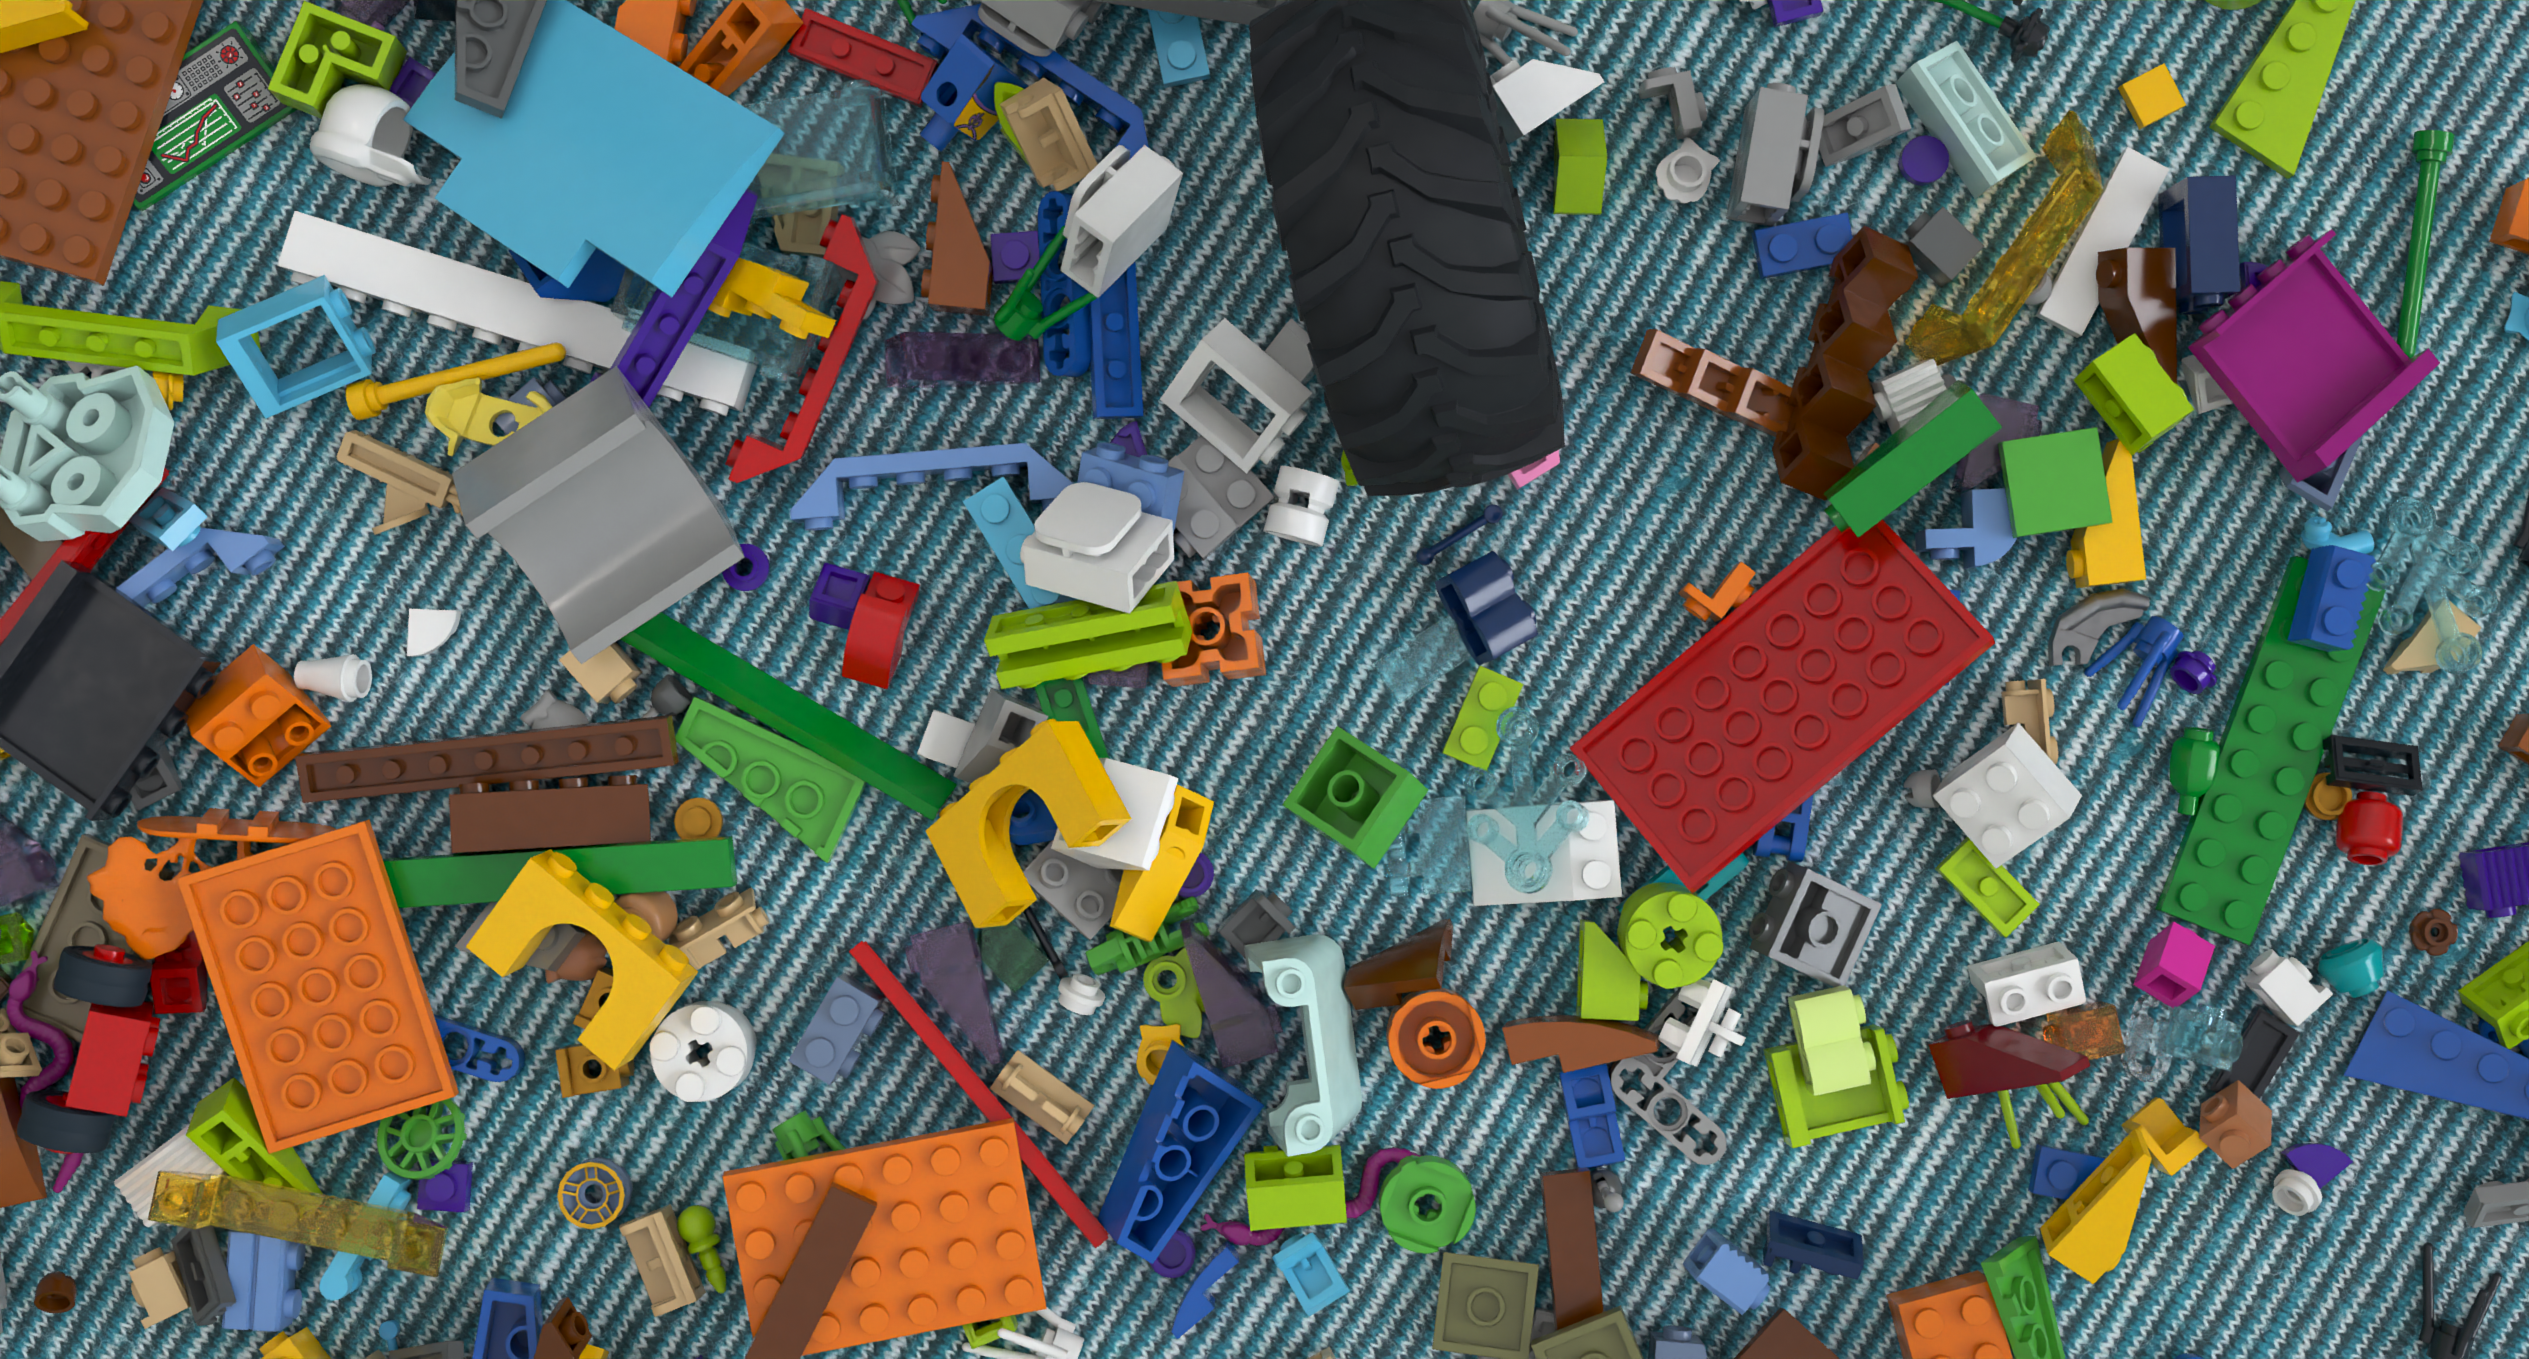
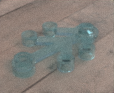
M2402 497L2393 502L2388 508L2386 521L2392 534L2379 559L2371 565L2374 572L2369 574L2371 581L2366 585L2375 591H2382L2393 585L2398 579V569L2396 567L2407 548H2409L2414 565L2394 604L2379 614V627L2385 634L2390 636H2397L2410 629L2414 621L2413 612L2424 593L2440 640L2436 649V662L2442 670L2448 673L2462 674L2475 668L2480 663L2482 649L2475 637L2459 632L2445 590L2461 599L2463 609L2473 618H2482L2494 612L2498 606L2497 596L2490 588L2479 587L2460 575L2480 566L2483 559L2480 548L2472 542L2461 541L2436 525V513L2428 501L2418 497ZM2405 516L2412 521V526L2407 522ZM2430 545L2448 554L2447 561L2450 568L2434 558ZM2460 552H2464L2468 556L2469 564L2462 560ZM2376 568L2384 573L2385 581L2378 578ZM2476 596L2483 600L2484 609L2478 606ZM2392 613L2400 619V627L2393 623L2391 619ZM2451 650L2456 653L2458 662L2453 658Z
M1510 707L1500 714L1496 723V731L1502 741L1511 745L1514 799L1497 785L1496 778L1491 772L1480 767L1468 771L1464 778V787L1469 794L1484 799L1516 826L1517 846L1501 835L1497 821L1485 814L1474 815L1468 821L1466 830L1471 840L1481 845H1486L1505 862V876L1512 888L1525 894H1532L1542 890L1550 881L1553 871L1550 858L1570 832L1583 830L1589 822V812L1585 806L1573 800L1565 801L1556 811L1555 822L1537 841V823L1567 785H1576L1583 780L1586 774V766L1580 758L1573 754L1565 753L1560 755L1553 764V771L1534 794L1531 743L1538 736L1539 724L1536 717L1525 709ZM1526 722L1527 729L1521 737H1517V727L1521 723ZM1569 762H1574V773L1571 776L1565 777L1564 767ZM1484 775L1486 779L1485 786L1481 790L1476 791L1475 782L1480 776ZM1577 808L1579 813L1577 820L1572 824H1568L1567 814L1570 810ZM1483 822H1487L1489 826L1488 832L1483 837H1479L1477 833L1478 827ZM1531 862H1535V873L1532 877L1526 878V866Z

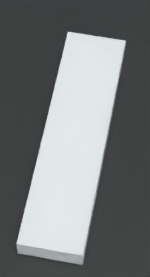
M2129 147L2122 151L2052 284L2051 295L2041 304L2036 317L2076 338L2082 336L2099 304L2098 283L2096 281L2098 252L2129 247L2169 172V168Z

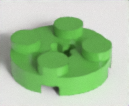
M1406 1156L1387 1175L1379 1193L1378 1204L1381 1217L1389 1235L1398 1245L1412 1252L1430 1254L1438 1252L1439 1247L1447 1246L1451 1242L1456 1244L1468 1233L1475 1218L1476 1204L1469 1178L1456 1164L1438 1156ZM1426 1194L1434 1195L1435 1202L1440 1204L1437 1210L1429 1209L1426 1215L1420 1214L1419 1205L1415 1201Z

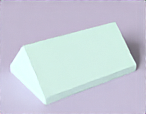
M1958 41L1917 61L1895 82L1931 136L1939 139L1946 146L1950 164L1974 199L2037 157Z

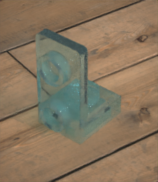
M1448 615L1373 663L1372 667L1398 705L1472 656L1463 643L1457 623Z

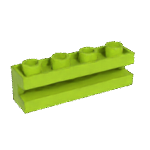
M1177 581L1153 585L1130 614L1078 599L994 615L991 618L984 642L989 656L998 655L1000 662L996 675L1001 689L1017 686L1026 689L1049 680L1060 678L1076 680L1092 672L1109 669L1118 672L1127 670L1133 665L1146 662L1168 663L1174 661L1180 656L1187 655L1192 628Z

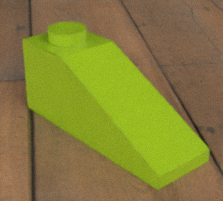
M235 1077L197 1103L186 1136L285 1227H290L324 1204L325 1196L293 1147L268 1154L248 1091Z

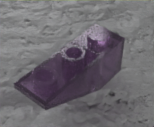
M903 332L885 340L887 387L944 388L1040 383L1039 338L1034 339L1031 335H1026L1021 341H1016L1004 334Z

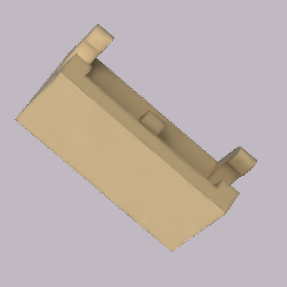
M1042 78L999 104L1038 185L1045 188L1053 184L1056 191L1064 190L1085 178L1098 165L1062 88Z
M671 1204L622 1223L619 1226L622 1236L626 1237L651 1300V1309L654 1317L696 1302L706 1293L692 1256L688 1252L686 1241L678 1233L677 1219Z

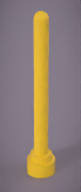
M555 342L386 385L366 379L347 385L346 401L354 418L364 420L379 416L382 410L387 409L389 403L432 393L438 385L456 383L464 379L477 377L481 378V380H486L562 361L566 356V349L561 343Z

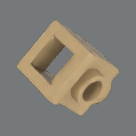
M158 1247L132 1260L136 1269L129 1272L133 1281L131 1283V1291L136 1302L141 1307L146 1308L149 1317L141 1320L144 1329L191 1307L174 1251L164 1255L161 1247Z

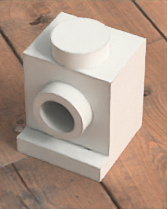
M2269 949L2259 955L2250 965L2252 972L2243 979L2246 985L2279 1020L2297 1027L2333 995L2327 987L2309 983L2313 976L2300 961L2294 957L2289 959L2280 957L2273 949Z

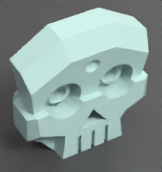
M133 366L91 379L84 373L53 376L38 390L16 372L10 371L0 376V388L2 389L0 390V400L5 401L14 408L10 413L0 453V507L4 509L13 525L40 542L74 539L84 535L85 531L113 533L121 529L158 487L163 477L175 422L156 380L139 366Z

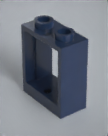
M2236 175L2186 177L2158 195L2160 248H2175L2176 307H2178L2179 315H2198L2208 313V308L2223 306L2224 299L2240 292Z

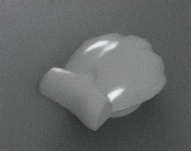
M550 689L546 690L536 704L520 717L532 729L589 724L587 717L582 711L569 703L558 700Z

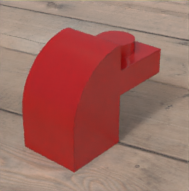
M874 571L865 594L861 593L851 621L844 651L842 677L888 689L902 655L904 631L917 602L920 584Z

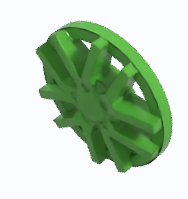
M451 1098L433 1103L428 1116L426 1115V1106L414 1109L413 1116L406 1112L397 1114L406 1120L401 1131L389 1127L395 1115L381 1119L377 1133V1147L380 1157L389 1170L407 1179H432L445 1169L451 1168L453 1166L452 1162L462 1147L463 1140L467 1138L464 1120H466L465 1114L461 1113L459 1107ZM445 1104L452 1114L441 1117ZM455 1123V1133L442 1134L444 1127ZM388 1133L400 1137V1140L390 1150L387 1143ZM452 1142V1145L446 1154L442 1144ZM409 1150L408 1154L405 1156V1158L398 1166L394 1160L397 1157H399L403 1152ZM433 1151L439 1160L434 1166L431 1165L429 1153ZM419 1161L422 1170L409 1171Z

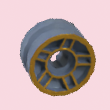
M595 1157L586 1159L569 1170L559 1184L557 1195L560 1210L566 1219L578 1227L596 1229L605 1227L622 1215L631 1202L633 1191L631 1178L623 1166L621 1167L614 1163L610 1158ZM592 1184L600 1186L603 1190V1198L597 1203L596 1198L591 1194H586L585 1191Z

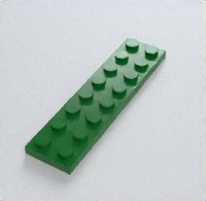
M2299 556L2290 557L2218 744L2220 746V759L2214 784L2207 793L2199 798L2197 814L2190 817L2155 908L2157 911L2244 945H2250L2324 754L2323 740L2332 733L2386 592L2384 589L2366 584L2369 590L2363 594L2367 600L2361 602L2364 609L2358 612L2361 619L2356 621L2359 628L2353 631L2356 638L2351 640L2354 645L2351 649L2326 652L2288 641V636L2309 561Z

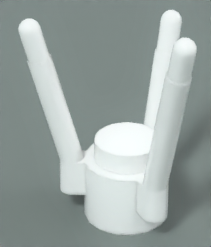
M1047 1307V1309L1035 1312L1056 1327V1330L1046 1328L1041 1341L1004 1328L999 1329L997 1333L1000 1338L1035 1350L1036 1355L987 1345L971 1349L969 1342L963 1343L962 1349L965 1352L996 1359H1078L1084 1338L1073 1334L1076 1324L1059 1317Z

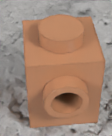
M2239 1080L2201 1103L2199 1138L2232 1169L2271 1146L2272 1110Z

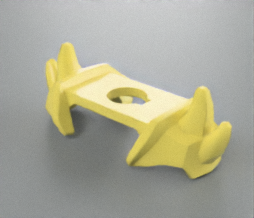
M477 377L436 386L427 399L425 414L428 421L449 438L448 455L453 456L462 443L463 438L495 446L514 432L511 431L503 437L494 435L492 429L493 422L500 414L512 413L515 416V421L519 423L517 428L519 430L553 407L544 395L535 391H530L526 398L537 406L536 408L481 393L482 380Z

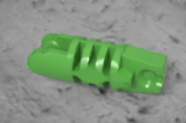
M1193 896L1171 905L1152 942H1146L1118 929L1106 934V942L1085 952L1092 971L1099 976L1118 968L1122 974L1210 935L1208 927L1204 922L1191 924L1173 933H1170L1168 925L1197 912L1199 905L1196 898Z

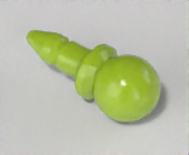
M690 1206L684 1209L678 1217V1233L683 1240L690 1243L687 1248L689 1254L699 1252L698 1257L703 1269L706 1270L707 1280L718 1293L722 1294L727 1289L726 1272L724 1267L720 1265L721 1259L717 1249L713 1247L721 1241L719 1235L714 1233L716 1226L715 1217L704 1206Z

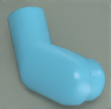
M2316 516L2308 519L2305 522L2304 530L2301 532L2302 542L2309 550L2334 545L2368 554L2374 549V540L2369 531L2362 530L2338 536L2331 532L2332 524L2329 521L2326 522L2324 517Z

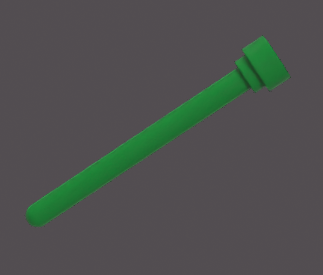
M2420 130L2414 132L2412 153L2417 154L2416 162L2420 163L2397 335V344L2409 359L2416 352L2440 165L2446 164L2447 156L2452 155L2455 134L2447 131Z

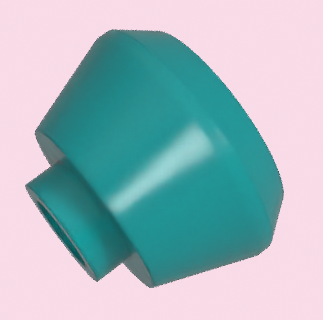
M2362 938L2345 943L2323 954L2319 959L2317 970L2339 993L2349 992L2352 998L2369 994L2379 988L2377 980L2384 976L2382 946L2370 938Z

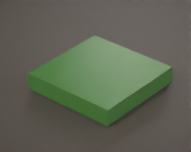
M2097 427L1998 443L2013 538L2112 523Z

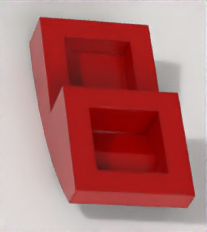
M193 930L177 949L154 958L155 963L152 965L150 983L155 1014L204 1012L206 1009L207 968Z

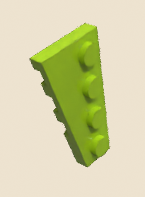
M2293 0L2209 128L2286 179L2294 176L2356 0Z

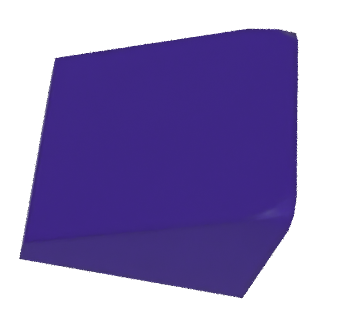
M824 562L809 600V617L819 622L849 630L861 593L865 594L870 575Z

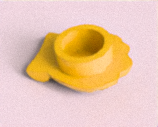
M1144 1024L1139 1026L1142 1041L1138 1049L1136 1065L1139 1075L1145 1078L1148 1084L1154 1085L1172 1040L1185 1047L1180 1040V1024L1166 1026Z

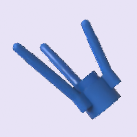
M2151 616L2145 626L2135 622L2123 638L2085 669L2084 674L2087 677L2093 676L2135 642L2137 645L2133 651L2144 662L2128 685L2117 706L2120 710H2125L2152 668L2157 666L2132 722L2135 727H2140L2152 705L2168 667L2178 654L2175 649L2184 638V635L2173 624L2158 616Z

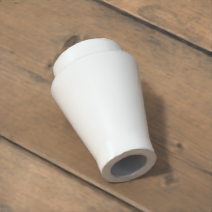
M354 654L314 661H299L295 667L294 681L299 689H308L353 702L356 698H364L368 694L372 683V670L368 661L360 660Z

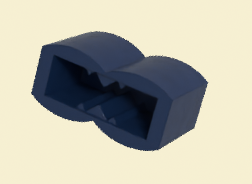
M1494 551L1435 581L1438 595L1445 609L1457 623L1464 645L1479 666L1496 659L1538 635L1534 610L1516 594L1511 567L1504 559L1499 558Z

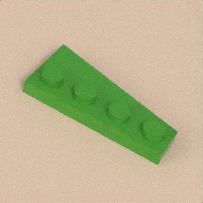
M2037 1236L2018 1237L1981 1262L2015 1359H2065Z

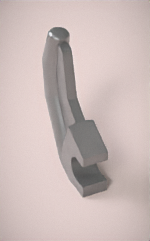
M2126 589L2091 594L2059 615L2048 641L2049 666L2063 665L2062 651L2067 646L2075 651V665L2088 664L2099 641L2098 639L2109 626L2140 618L2143 611H2147L2150 606L2149 597Z

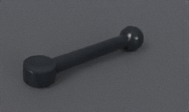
M1029 906L1023 913L1059 979H1062L1068 973L1034 911Z

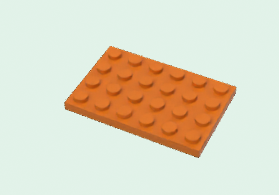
M370 819L177 878L268 1154L443 1101L459 1094Z
M1014 1118L723 1172L722 1178L752 1338H754L832 1182L877 1202V1208L802 1356L1047 1309Z

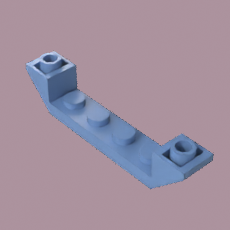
M1026 443L834 458L791 508L790 515L791 520L797 523H804L806 531L833 529L834 520H846L843 482H849L850 489H867L878 487L877 479L896 478L897 485H916L925 483V475L944 474V481H964L973 479L972 471L991 470L992 477H1013L1020 475V467H1028L1030 500L1033 504H1042V511L1053 502L1064 488L1074 483Z
M201 528L198 535L190 543L182 547L178 546L173 551L166 549L119 585L117 589L142 607H145L150 602L155 604L172 595L177 589L175 583L186 574L190 573L193 575L210 566L215 560L213 555L215 552L231 573L255 576L272 566L276 561L274 555L285 546L280 539Z

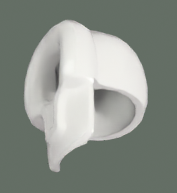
M354 84L342 88L331 97L323 113L319 130L311 137L310 150L316 159L340 174L375 187H386L392 183L407 186L410 183L429 185L432 181L429 178L417 175L414 165L402 159L409 146L413 127L403 120L411 109L405 101L388 90L367 84Z

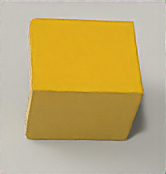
M2158 1097L2153 1098L2121 1125L2127 1134L2134 1128L2143 1134L2152 1158L2151 1163L2157 1170L2173 1176L2208 1147L2199 1138V1133L2184 1126L2165 1101Z

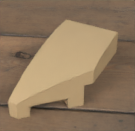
M2444 597L2433 603L2414 634L2399 644L2383 671L2387 674L2419 670L2421 673H2432L2442 667H2449L2457 663L2482 627Z

